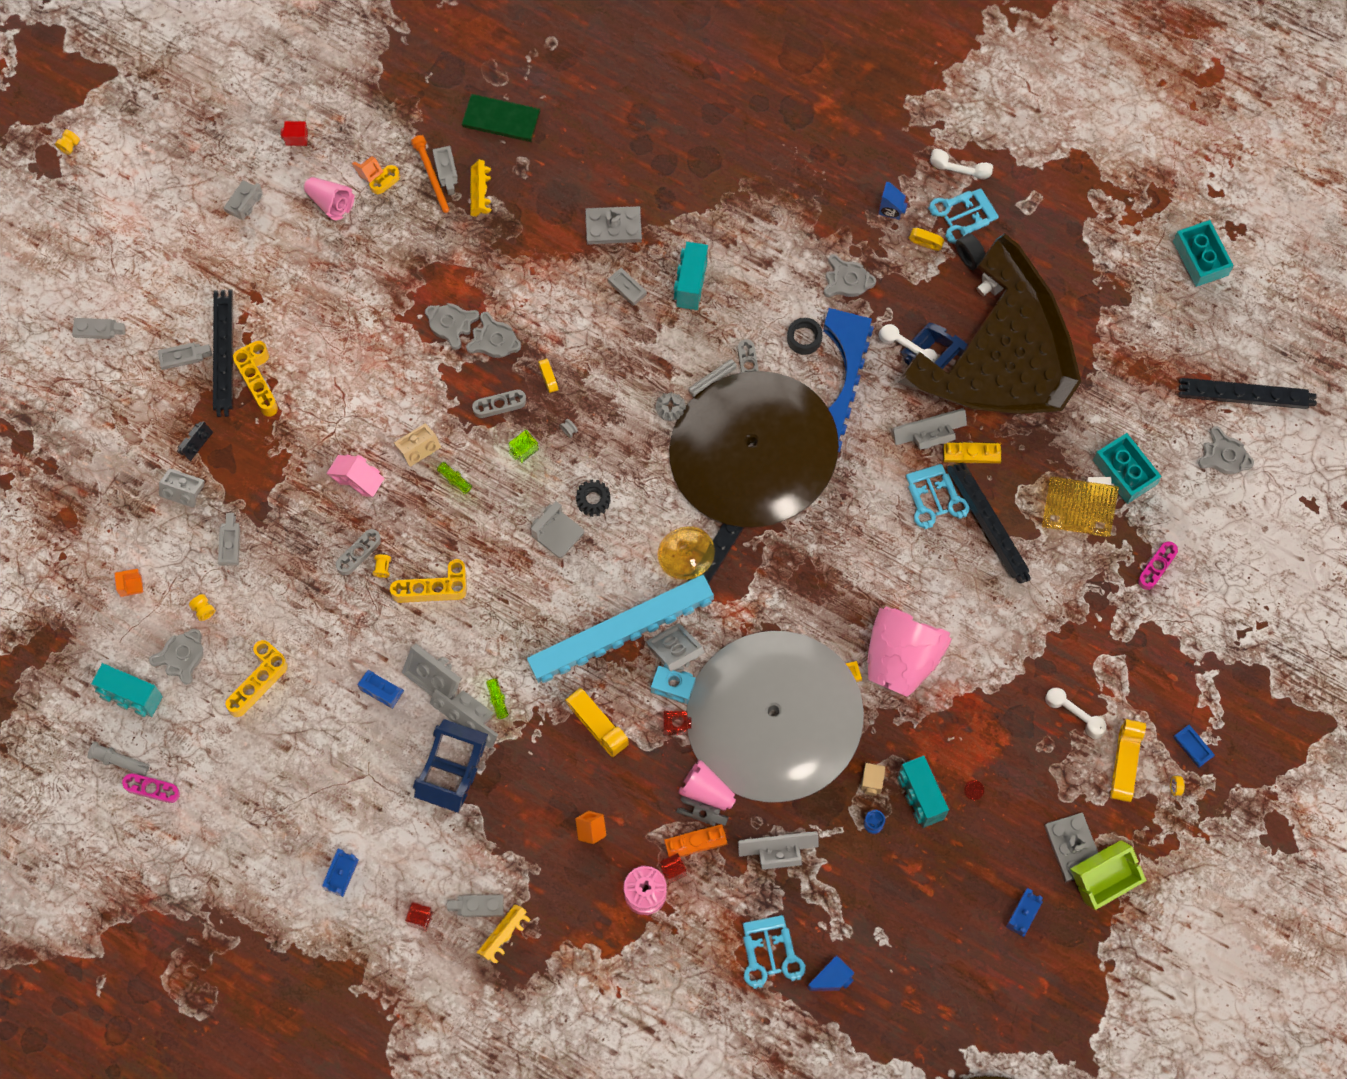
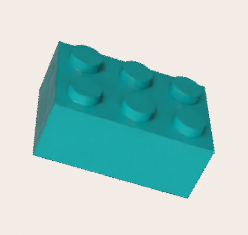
M1211 220L1176 232L1173 243L1195 287L1229 276L1234 265Z
M686 241V247L681 249V262L678 265V277L674 284V300H677L676 307L698 310L708 262V245Z
M1125 433L1097 451L1093 462L1104 476L1111 477V484H1114L1115 490L1126 504H1129L1155 487L1162 477L1128 433Z
M104 663L101 664L91 683L95 688V692L100 695L99 698L106 702L115 701L117 706L125 710L131 708L135 710L134 713L142 717L146 715L153 717L163 698L155 685Z
M925 756L902 764L897 780L900 787L905 788L907 793L905 797L909 806L912 805L915 810L913 814L917 824L920 823L922 828L944 820L949 808Z

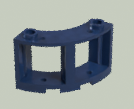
M929 322L911 342L923 350L929 349L935 342L948 347L934 362L943 369L956 355L960 357L968 344L956 335L952 337L947 334V329ZM906 347L901 351L905 363L909 366L916 353Z
M443 719L440 726L436 725L433 736L435 740L427 763L420 777H416L414 781V798L459 813L467 798L470 784L472 785L478 770L476 767L479 764L480 757L482 758L488 734ZM443 735L474 745L468 766L437 756ZM432 767L463 777L457 791L454 792L425 782Z

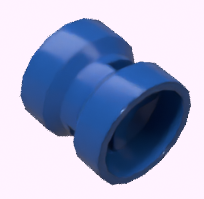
M878 810L869 811L864 820L865 830L871 834L879 833L885 823L884 814Z

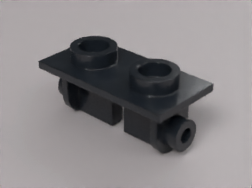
M204 421L196 423L188 434L190 438H185L178 445L177 452L182 456L185 455L191 461L212 435L213 431Z

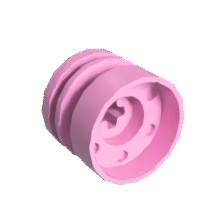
M642 866L635 868L628 874L624 883V897L626 904L633 912L639 915H650L662 908L666 901L667 884L659 870L653 867ZM645 885H648L649 890H647L646 893L642 892V888H644Z

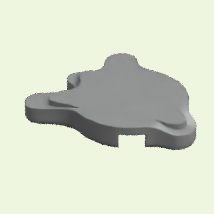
M835 254L830 255L828 262L834 271L826 273V279L829 283L824 289L826 297L834 295L856 297L875 286L876 278L870 275L863 268V265L857 262L843 261Z
M450 303L441 307L439 305L428 306L425 310V315L429 319L432 332L439 338L447 340L454 350H458L461 347L459 335H469L471 333V323L479 319V312L477 310L466 311Z
M488 312L481 313L480 319L483 328L473 329L474 340L466 346L468 353L480 352L493 358L505 357L521 349V343L516 338L512 328L503 322L495 321Z
M1218 426L1211 429L1210 434L1214 443L1207 442L1204 445L1205 456L1201 457L1198 461L1200 468H1214L1224 474H1236L1253 467L1254 460L1246 452L1241 441L1226 436Z
M191 629L184 634L172 636L166 642L161 652L149 658L150 664L155 667L166 664L165 672L168 676H179L185 685L192 683L193 671L203 658L202 635L200 631Z

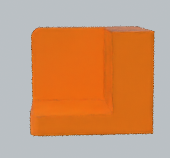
M373 156L362 164L352 163L359 177L369 183L383 173L382 168Z
M138 569L114 573L116 591L120 597L144 592L142 575Z
M587 811L575 818L579 841L594 844L606 837L604 814Z

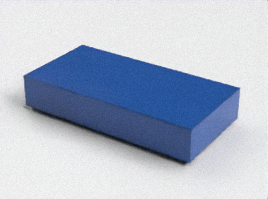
M1190 725L1173 737L1198 768L1215 756Z

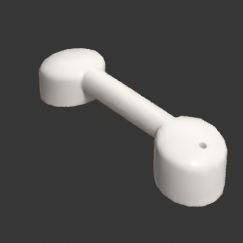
M933 149L930 162L937 169L973 175L978 179H986L992 175L993 165L990 163H979L975 168L948 162L949 155L943 150Z
M887 324L879 331V338L883 343L891 344L897 341L916 354L921 352L933 362L938 359L937 353L934 350H923L901 336L899 329L895 325Z
M1052 688L1048 691L1045 697L1047 705L1052 708L1064 706L1086 722V733L1092 739H1099L1104 735L1106 723L1103 718L1099 716L1091 717L1066 699V693L1061 688Z

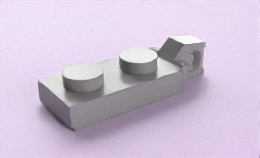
M451 147L433 149L441 186H446L448 195L455 194L454 184L458 183Z
M74 318L72 336L74 338L111 339L115 334L125 335L126 327L124 323H116V320Z
M189 343L158 350L160 367L162 370L197 363L202 361L203 358L212 356L211 347L209 344L200 346V344Z
M226 513V524H221L219 531L218 564L219 566L239 565L240 525L236 523L234 513Z
M504 895L459 896L458 901H447V910L458 911L457 915L463 917H504Z

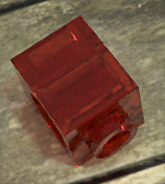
M664 711V736L688 735V729H692L691 717H688L687 711ZM674 720H681L683 724L680 727H676L672 722Z
M678 853L660 861V869L668 885L687 876V870Z
M412 902L405 920L407 926L427 932L433 915L432 908Z

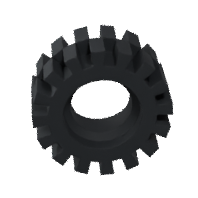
M592 479L590 483L585 481L584 485H580L579 490L577 489L576 492L577 507H579L581 512L584 511V515L589 513L590 517H594V514L600 516L601 512L604 514L611 502L608 486L605 487L603 482L600 484V480L593 482ZM591 492H596L600 495L601 499L597 504H590L587 502L586 496Z

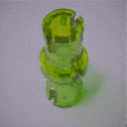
M445 461L438 466L437 471L448 479L449 484L455 485L464 495L472 489L473 485L467 482L459 471L453 470Z
M498 679L488 680L486 685L491 697L489 699L490 703L493 704L497 719H504L509 716L504 701L505 695L501 692Z

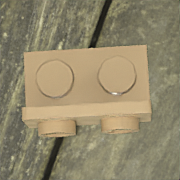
M426 423L394 442L395 447L403 455L410 467L441 448L436 434Z

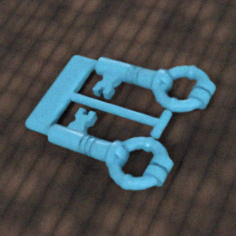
M981 188L973 192L967 191L949 200L935 198L928 208L933 216H945L944 218L949 226H951L947 230L945 237L949 243L954 244L957 240L953 236L952 231L960 230L961 235L965 236L989 225V222L999 217ZM972 195L980 205L950 219L946 216L950 212L951 206L963 202L967 209L969 206L973 207L972 202L969 201ZM935 203H943L946 210L939 212ZM981 208L987 218L982 220L978 212L975 215L972 214L971 217L975 220V223L966 227L953 226L951 221Z
M942 464L906 475L910 485L908 486L917 507L914 514V522L919 527L924 529L933 527L936 515L948 513V511L958 519L967 517L970 507L964 498L957 495L949 474H946ZM943 475V480L935 482V486H937V490L942 487L947 488L951 498L948 503V510H942L929 478ZM927 480L939 509L936 515L931 509L926 508L921 500L920 495L928 493V489L925 490L927 488L926 485L922 486V488H916V485L913 483ZM963 503L964 510L955 512L952 508L953 504ZM926 512L930 514L931 520L920 522V514Z
M781 915L743 924L746 936L743 939L749 962L744 972V979L749 986L753 987V989L761 988L767 981L768 974L781 973V971L791 981L801 980L806 966L794 953L789 928H786L784 916ZM783 928L781 930L782 935L779 937L772 936V940L775 939L773 941L774 945L779 942L785 945L787 957L782 964V970H776L767 930ZM764 931L772 971L767 973L766 969L756 961L754 949L756 947H764V944H761L763 940H752L749 934ZM797 962L800 965V972H795V974L789 973L787 965ZM760 970L762 972V979L751 981L750 971Z

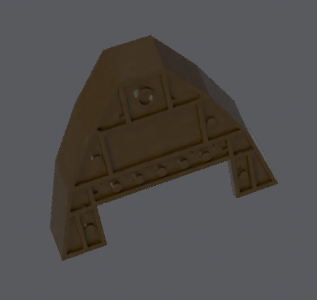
M1004 233L994 241L977 268L1003 287L1005 291L950 372H945L924 354L918 352L898 380V383L975 410L1015 414L1063 411L1081 384L1072 340L1052 291L1021 246Z

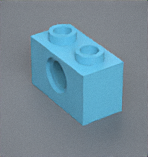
M665 665L663 667L658 666L651 685V693L688 704L696 678L691 673L685 671L680 673L674 670L670 671ZM676 680L679 682V685L672 687L669 685V682Z

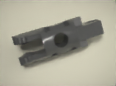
M684 796L681 797L683 803L695 806L693 812L684 808H678L676 813L715 826L716 823L726 826L729 817L720 814L721 809ZM705 810L707 815H701L700 811Z

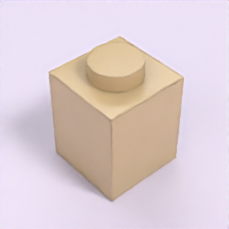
M866 763L861 791H865V794L871 796L881 794L886 766Z

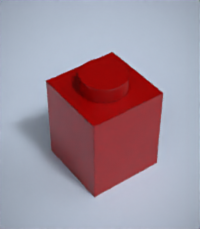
M284 121V128H281V139H284L286 146H307L308 127L306 121Z

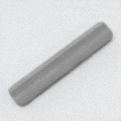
M732 359L725 362L689 387L690 394L694 397L710 384L728 375L737 368L736 363Z

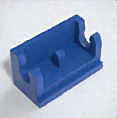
M367 670L357 684L360 691L391 709L394 708L404 692L402 688L395 686L370 670Z
M338 848L322 884L323 889L344 897L359 859L355 855H349Z
M1029 888L1024 892L1006 925V928L1022 937L1025 936L1043 899L1042 896L1037 897L1033 895V891Z

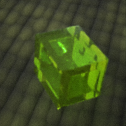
M525 430L509 442L508 452L514 460L518 459L523 463L539 450L538 442Z

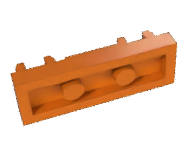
M722 824L664 840L669 860L728 844Z

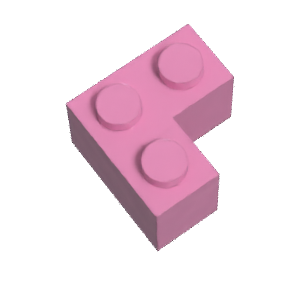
M338 455L326 473L338 484L350 485L362 496L373 497L384 480V477L379 474L380 471L373 466H369L366 463V459L359 455Z

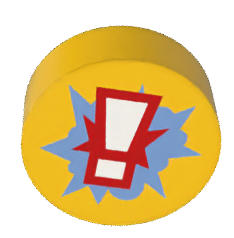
M1172 776L1170 789L1173 796H1181L1184 793V779L1182 776Z

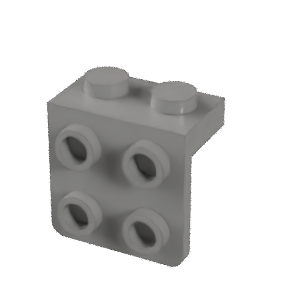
M555 501L553 505L550 504L545 508L544 514L540 519L537 518L531 524V534L534 539L558 558H562L583 536L584 529L562 512V505Z

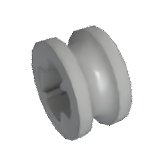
M569 419L565 420V424H560L562 431L570 438L573 436V433L578 432L576 426Z

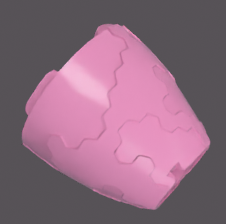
M887 606L884 609L880 608L873 626L868 650V680L908 697L940 663L942 656L945 655L952 641V638L949 637L950 633L941 628L913 621V617L910 614L895 608L891 609Z

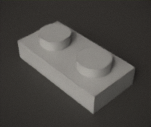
M622 268L608 278V283L633 306L647 295V291Z

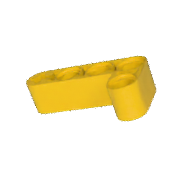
M255 341L237 350L233 354V360L263 415L270 417L277 413L278 406L257 366L268 361L269 352L264 342ZM263 350L261 354H256L257 351ZM241 359H247L245 362H239ZM249 374H255L253 377H247ZM263 388L261 392H256L257 389ZM267 400L270 406H267L264 401Z
M460 559L450 561L448 564V578L394 581L390 585L392 598L398 603L463 599L467 594L465 564ZM455 568L462 569L459 573L452 572ZM455 586L462 587L460 591L453 590ZM436 587L443 588L441 592L433 591ZM417 588L424 589L421 593L414 592Z
M266 640L256 642L253 648L257 659L262 664L226 700V708L233 717L243 716L288 668L285 657ZM261 649H268L267 653L259 654ZM278 660L282 661V664L280 666H273L274 662ZM262 675H268L265 681L259 680ZM248 689H255L253 694L245 695Z
M579 688L565 699L568 707L611 757L616 756L629 745L628 738L622 729L618 726L615 727L582 688Z
M1125 719L1120 727L1110 798L1132 801L1140 743L1144 738L1146 723Z

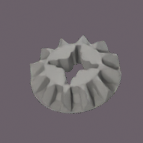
M673 392L664 393L660 398L658 397L656 402L657 414L667 421L679 419L686 408L684 399L679 394L677 395ZM670 400L673 402L674 407L671 409V412H669L668 406H665L669 405Z

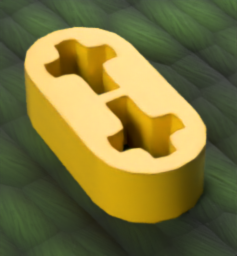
M386 166L382 169L383 173L369 183L372 193L382 194L398 182L400 173L396 166ZM374 184H381V187L375 186Z
M913 228L909 236L911 242L935 251L941 250L944 244L943 237L920 228Z
M548 359L538 361L548 392L558 391L557 382Z

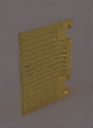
M1050 476L1042 527L1110 537L1119 486ZM1051 515L1060 516L1059 522L1050 521ZM1096 522L1105 523V529L1096 528Z

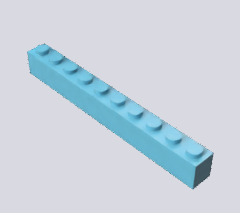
M701 575L528 657V663L537 682L546 683L552 680L553 676L558 673L561 675L571 670V667L577 664L582 666L589 661L588 659L594 656L596 658L601 657L611 648L618 649L624 645V642L630 639L631 641L637 640L642 636L641 634L647 631L649 633L654 632L660 625L676 621L678 616H687L693 613L697 607L701 606L703 608L710 605L712 600H714V594L704 575Z

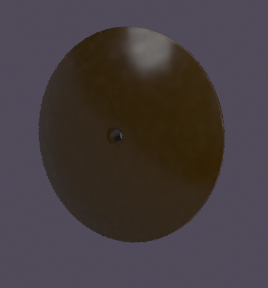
M766 371L733 374L710 384L695 395L686 405L683 415L677 419L672 431L669 447L671 471L679 490L686 500L705 516L720 523L737 527L752 528L774 525L804 511L827 487L838 459V433L833 416L826 404L812 389L800 381L786 375ZM751 443H757L754 447H749Z

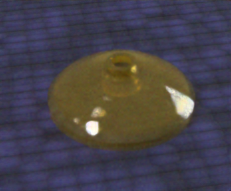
M692 526L680 527L671 531L663 538L658 548V561L663 571L673 578L683 580L692 579L704 573L712 564L715 555V548L711 537L702 529Z

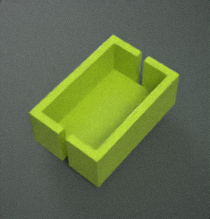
M1122 840L1070 868L1076 884L1080 886L1078 889L1084 903L1094 910L1146 882L1141 866L1137 864L1138 859L1133 847Z

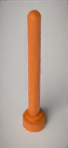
M423 135L416 136L411 139V144L421 156L442 211L447 213L449 212L448 204L425 150L427 142Z

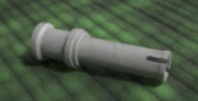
M98 742L92 743L87 755L88 759L94 758L102 761L105 765L113 764L142 776H146L150 766L149 764L116 753L111 747L108 749L100 746Z

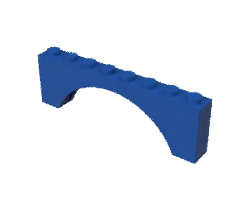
M829 308L823 332L838 347L844 361L846 373L845 384L839 397L828 408L836 424L839 442L838 452H840L843 441H839L840 436L845 435L846 432L845 418L849 419L852 408H849V403L854 402L856 391H853L854 385L858 386L861 375H858V370L863 369L865 359L862 358L863 352L867 353L870 342L866 341L868 336H872L874 326H871V318Z

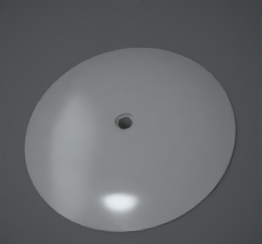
M766 631L750 634L733 641L719 650L704 665L696 678L687 704L686 722L689 741L697 759L704 762L735 794L761 802H787L801 799L821 790L841 774L858 747L862 735L864 711L856 679L845 662L834 651L821 642L805 635L787 631ZM771 710L779 711V714L775 717L769 715Z

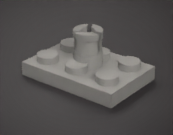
M640 206L587 208V244L642 242Z
M680 623L646 641L648 648L670 671L684 670L683 665L686 668L689 667V661L695 660L705 653L703 647Z
M417 644L411 647L401 672L431 696L437 689L451 700H453L461 678L451 671V663L444 666L449 662L447 658L441 657L437 660Z
M1083 812L1044 825L1065 882L1075 880L1070 868L1098 853Z

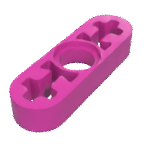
M1168 541L1162 544L1138 579L1141 588L1150 590L1156 585L1178 553V547L1175 543ZM1170 548L1171 553H1169L1165 559L1162 556L1164 555L1166 550ZM1153 562H1161L1163 564V569H1155L1153 566ZM1150 573L1154 574L1148 584L1144 582Z
M128 774L122 780L124 789L131 794L166 803H174L180 797L179 789L174 784L137 774ZM134 779L137 784L141 785V788L136 785H132L130 788L128 782H132ZM151 783L156 784L157 788L154 793L146 792L147 785ZM161 786H163V791L170 792L172 789L175 794L170 795L168 798L165 793L161 792Z

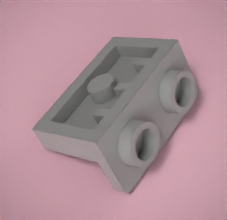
M242 180L224 206V211L244 220L246 216L251 214L256 201L258 202L262 197L263 192L260 184L252 185Z
M169 468L159 482V496L194 507L196 505V497L204 487V480Z

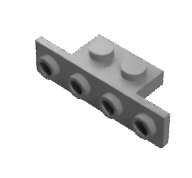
M962 408L894 427L895 444L899 445L915 441L921 450L956 440L953 429L967 426L966 412Z
M437 689L433 692L430 704L457 724L488 734L486 746L490 749L494 746L498 734L485 725L493 717L494 713L464 690L453 700Z
M817 831L738 841L739 857L759 854L762 870L802 865L800 849L819 847Z

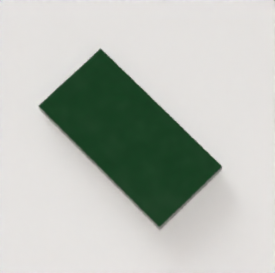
M471 94L462 121V127L532 142L540 109Z

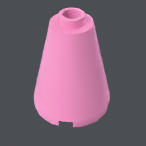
M311 177L304 184L305 193L332 220L342 219V215L345 212L349 213L355 199L352 188L316 177Z
M698 760V764H695L684 780L686 785L684 788L680 787L678 792L684 797L721 810L731 809L736 801L733 798L735 793L701 760Z

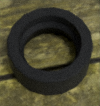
M968 233L955 243L956 250L963 263L969 269L975 270L986 254L979 240L973 234Z
M799 318L794 320L788 329L787 343L795 353L801 355L814 353L822 342V328L814 319ZM808 328L815 332L816 338L813 343L803 345L794 339V333L797 329Z

